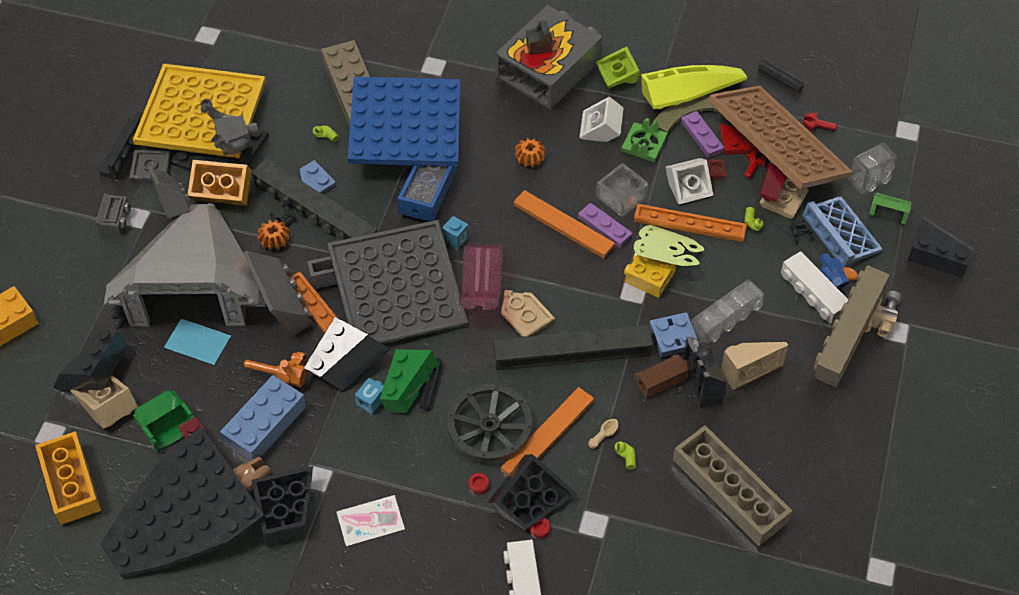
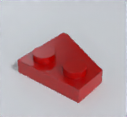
M720 124L724 155L749 154L755 150H758V153H760L759 149L748 141L735 127Z

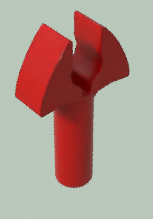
M818 113L806 114L802 123L811 132L816 127L833 131L837 129V124L819 120L817 118Z
M758 150L752 151L747 155L746 160L751 162L744 174L747 179L751 178L757 166L765 167L766 156L764 154L756 160Z

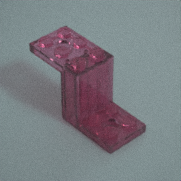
M468 243L464 247L462 294L459 296V305H463V308L475 309L476 306H483L484 310H494L495 307L499 306L501 302L505 245Z

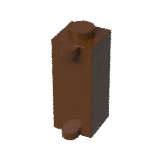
M678 354L640 373H635L634 377L637 380L636 384L647 399L687 380L689 366Z

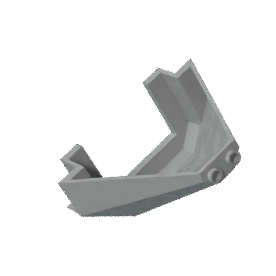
M210 203L188 205L189 212L178 215L106 285L104 305H113L114 307L115 305H122L130 327H149L150 318L141 294H217L226 326H245L247 307H266V302L240 246L215 205Z

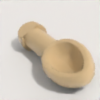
M616 419L605 421L601 426L600 432L589 440V447L594 449L599 446L598 444L605 437L612 436L618 429V421Z

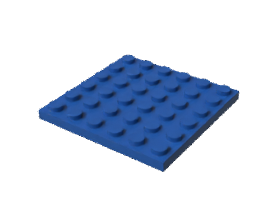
M354 77L348 164L458 166L460 79Z

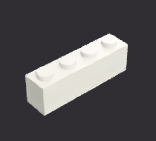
M801 251L784 261L781 270L783 278L789 281L795 290L805 297L808 304L814 307L824 320H827L830 324H833L836 319L839 320L841 308L844 303H847L848 299Z
M526 540L507 543V551H503L504 562L509 564L510 570L506 571L508 584L512 583L513 589L509 590V595H541L533 541Z

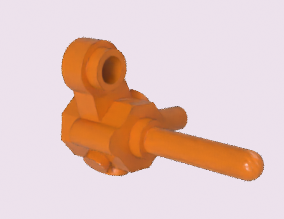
M302 352L293 353L291 361L282 360L277 367L251 360H245L244 366L275 374L277 378L289 386L301 388L307 375V370L304 368L307 354Z

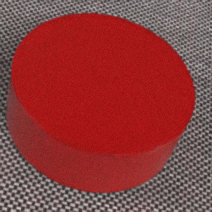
M482 473L473 474L469 478L470 491L477 495L487 492L489 489L488 477Z
M543 517L529 527L530 534L538 539L548 536L550 533L549 521Z

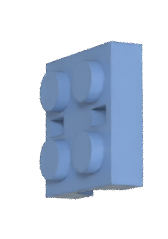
M687 312L650 320L649 327L652 335L655 334L661 358L683 353L686 337L697 339Z

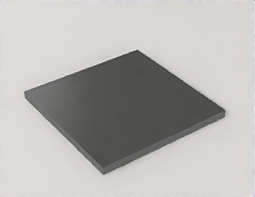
M438 220L327 243L348 324L368 334L381 344L468 325Z

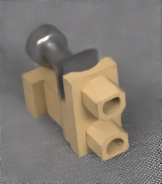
M887 292L885 301L888 304L886 307L880 305L881 298L865 332H870L871 327L878 329L877 334L881 337L887 338L889 333H892L898 314L895 308L902 299V295L899 292Z

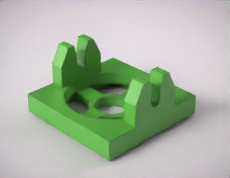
M646 118L642 124L634 122L621 152L655 162L668 133L658 130L659 125L655 120L650 125L649 118ZM640 132L646 133L645 136L641 138L633 137L635 134ZM651 135L657 138L658 144L651 142ZM641 141H647L649 145L647 146L646 143H643L641 146L639 143Z
M876 192L869 214L874 215L878 204L903 211L901 223L906 224L911 209V202Z

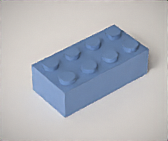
M272 375L220 431L223 443L248 461L259 456L262 457L306 408L304 395Z

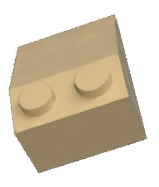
M787 342L741 343L736 346H730L724 352L721 372L734 390L782 367L788 344Z
M111 375L103 390H70L94 421L103 429L112 426L115 421L129 415L138 407L129 388L113 375Z

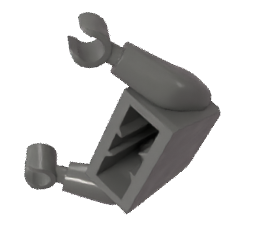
M207 98L200 103L201 111L203 113L207 112L214 121L216 134L211 141L215 143L216 148L222 150L224 156L228 154L234 155L243 151L251 145L249 135L259 133L257 124L246 125L243 116L223 114L212 107V102Z

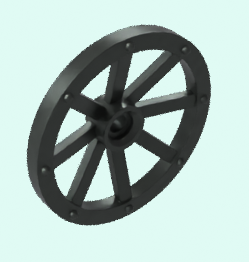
M498 384L474 386L461 393L452 403L447 417L448 433L456 448L470 458L480 461L503 460L516 454L527 443L532 431L531 410L525 399L511 388ZM492 393L489 413L485 414L474 397ZM498 395L508 397L515 402L499 416L495 415ZM468 401L480 420L459 415L457 412ZM519 408L522 410L525 424L501 423ZM455 421L479 428L459 437L455 429ZM499 431L523 432L514 444H511ZM484 434L481 451L464 443ZM491 436H494L505 449L487 452Z

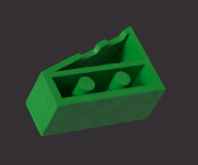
M396 349L380 397V401L388 412L407 413L420 394L419 389L423 383H427L434 368L437 369L440 364L432 350Z

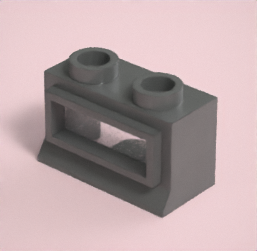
M104 193L95 222L99 234H122L123 228H126L127 214L131 211V203L128 202L127 196H114Z

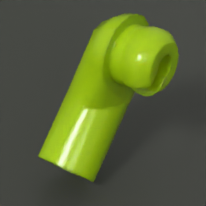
M315 126L313 128V134L318 138H329L333 143L337 142L340 138L329 126Z
M747 207L745 224L754 231L760 230L763 227V221H759V218H754L755 209L753 207Z
M622 441L617 442L614 448L625 459L626 469H635V450Z

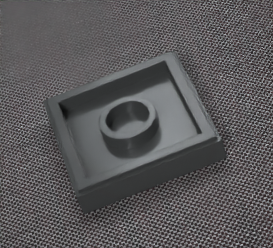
M134 150L130 182H153L148 170L149 167L168 174L171 151Z

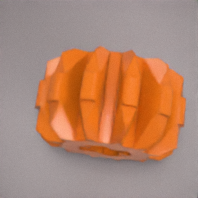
M527 137L526 141L520 140V143L516 145L515 158L518 160L519 165L524 164L525 168L528 165H531L533 168L535 164L540 166L541 161L545 159V148L542 146L541 141L536 142L535 138L529 140Z
M277 219L274 222L269 220L268 224L262 223V228L258 229V240L264 249L269 248L272 251L273 248H276L279 251L280 246L285 247L286 242H289L290 232L284 222L279 223Z

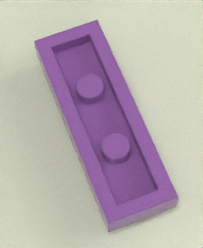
M697 111L681 117V123L708 158L724 152V146Z
M591 203L578 213V218L602 236L613 241L619 248L632 238L631 231Z

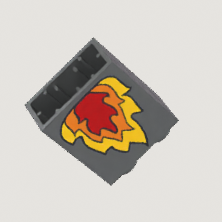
M547 5L496 52V77L552 109L597 65L596 61L601 59L603 36L594 27H585L573 20L569 13L565 11L559 12ZM545 20L548 23L553 38V44H550V52L529 55L526 44V30L535 28L538 25V21Z

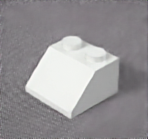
M608 97L583 110L580 138L608 142L618 137L621 133L624 108L611 97Z
M698 158L666 166L668 182L678 204L713 196L707 160Z

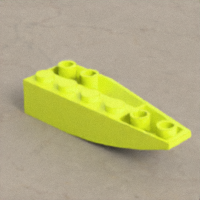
M691 65L642 74V93L653 109H662L670 105H680L681 103L747 80V75L739 68L727 66Z

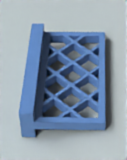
M841 196L815 204L814 201L807 203L802 216L831 254L840 260L842 268L850 267L852 262L882 252V247ZM839 203L843 210L834 208L833 205ZM820 209L829 211L828 215L823 214ZM831 212L841 215V219L832 217ZM843 218H850L853 223L844 221ZM830 222L839 224V227H833ZM841 226L851 228V232L842 230ZM854 230L860 231L864 236L853 234ZM840 235L848 237L849 242L843 240ZM852 239L862 242L861 246L851 243ZM865 243L872 245L874 249L864 247ZM850 248L858 250L860 253L855 255Z

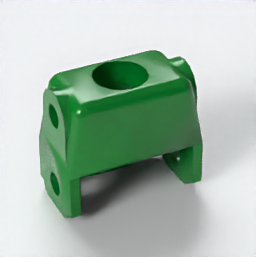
M170 390L164 391L136 408L133 415L136 423L155 451L167 448L180 441L182 436L178 427L194 418L186 404L174 391Z

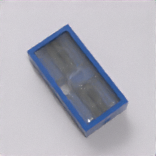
M414 165L398 196V213L430 222L434 221L457 173V166Z

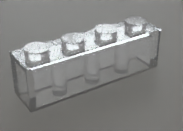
M749 279L692 319L691 324L695 335L707 344L711 341H716L723 332L730 331L738 321L745 320L752 311L759 310L763 305L764 293Z

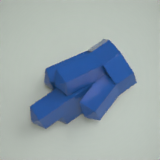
M822 254L819 259L824 267L820 271L838 290L846 287L850 282L843 271L840 260L830 258L829 254Z

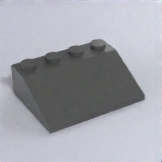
M250 251L243 252L269 311L293 336L313 325L310 319L312 313L303 304L305 299L301 292H298L296 289L299 286L293 277L291 278L290 274L292 271L288 264H283L279 258Z

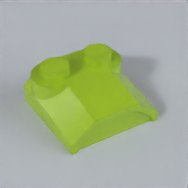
M627 46L596 61L608 88L624 82L632 84L640 78L641 73Z

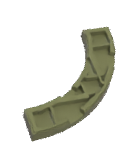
M711 94L666 108L655 119L659 125L658 130L669 133L680 122L681 117L695 111L698 113H703L706 110L719 112L708 101Z

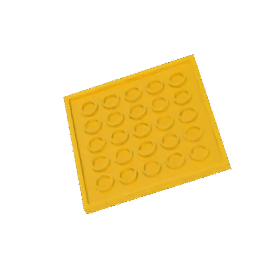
M163 64L134 135V144L224 156L222 150L216 148L215 143L211 141L216 134L214 121L207 112L203 113L201 111L200 103L207 98L212 102V107L221 113L243 116L245 124H251L266 82L265 76ZM241 152L234 155L228 154L225 156L239 158Z

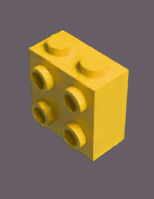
M635 252L632 264H628L624 271L626 275L625 283L659 298L676 272L677 265L639 256Z

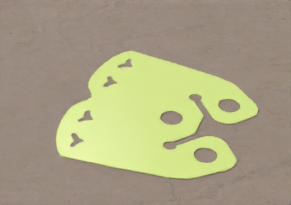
M653 225L642 228L639 232V236L642 239L637 240L634 244V250L639 256L681 266L698 265L700 262L691 255L674 257L673 255L683 254L685 250L678 242H682L689 251H704V248L693 239ZM689 245H695L697 248H691ZM674 246L677 250H672L669 247ZM689 258L692 262H687L684 259Z

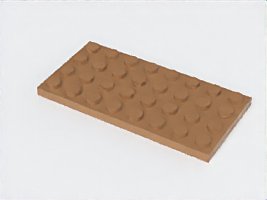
M761 86L711 94L708 101L725 119L730 121L748 141L753 143L772 164L776 165L796 187L803 189L851 176L853 171Z

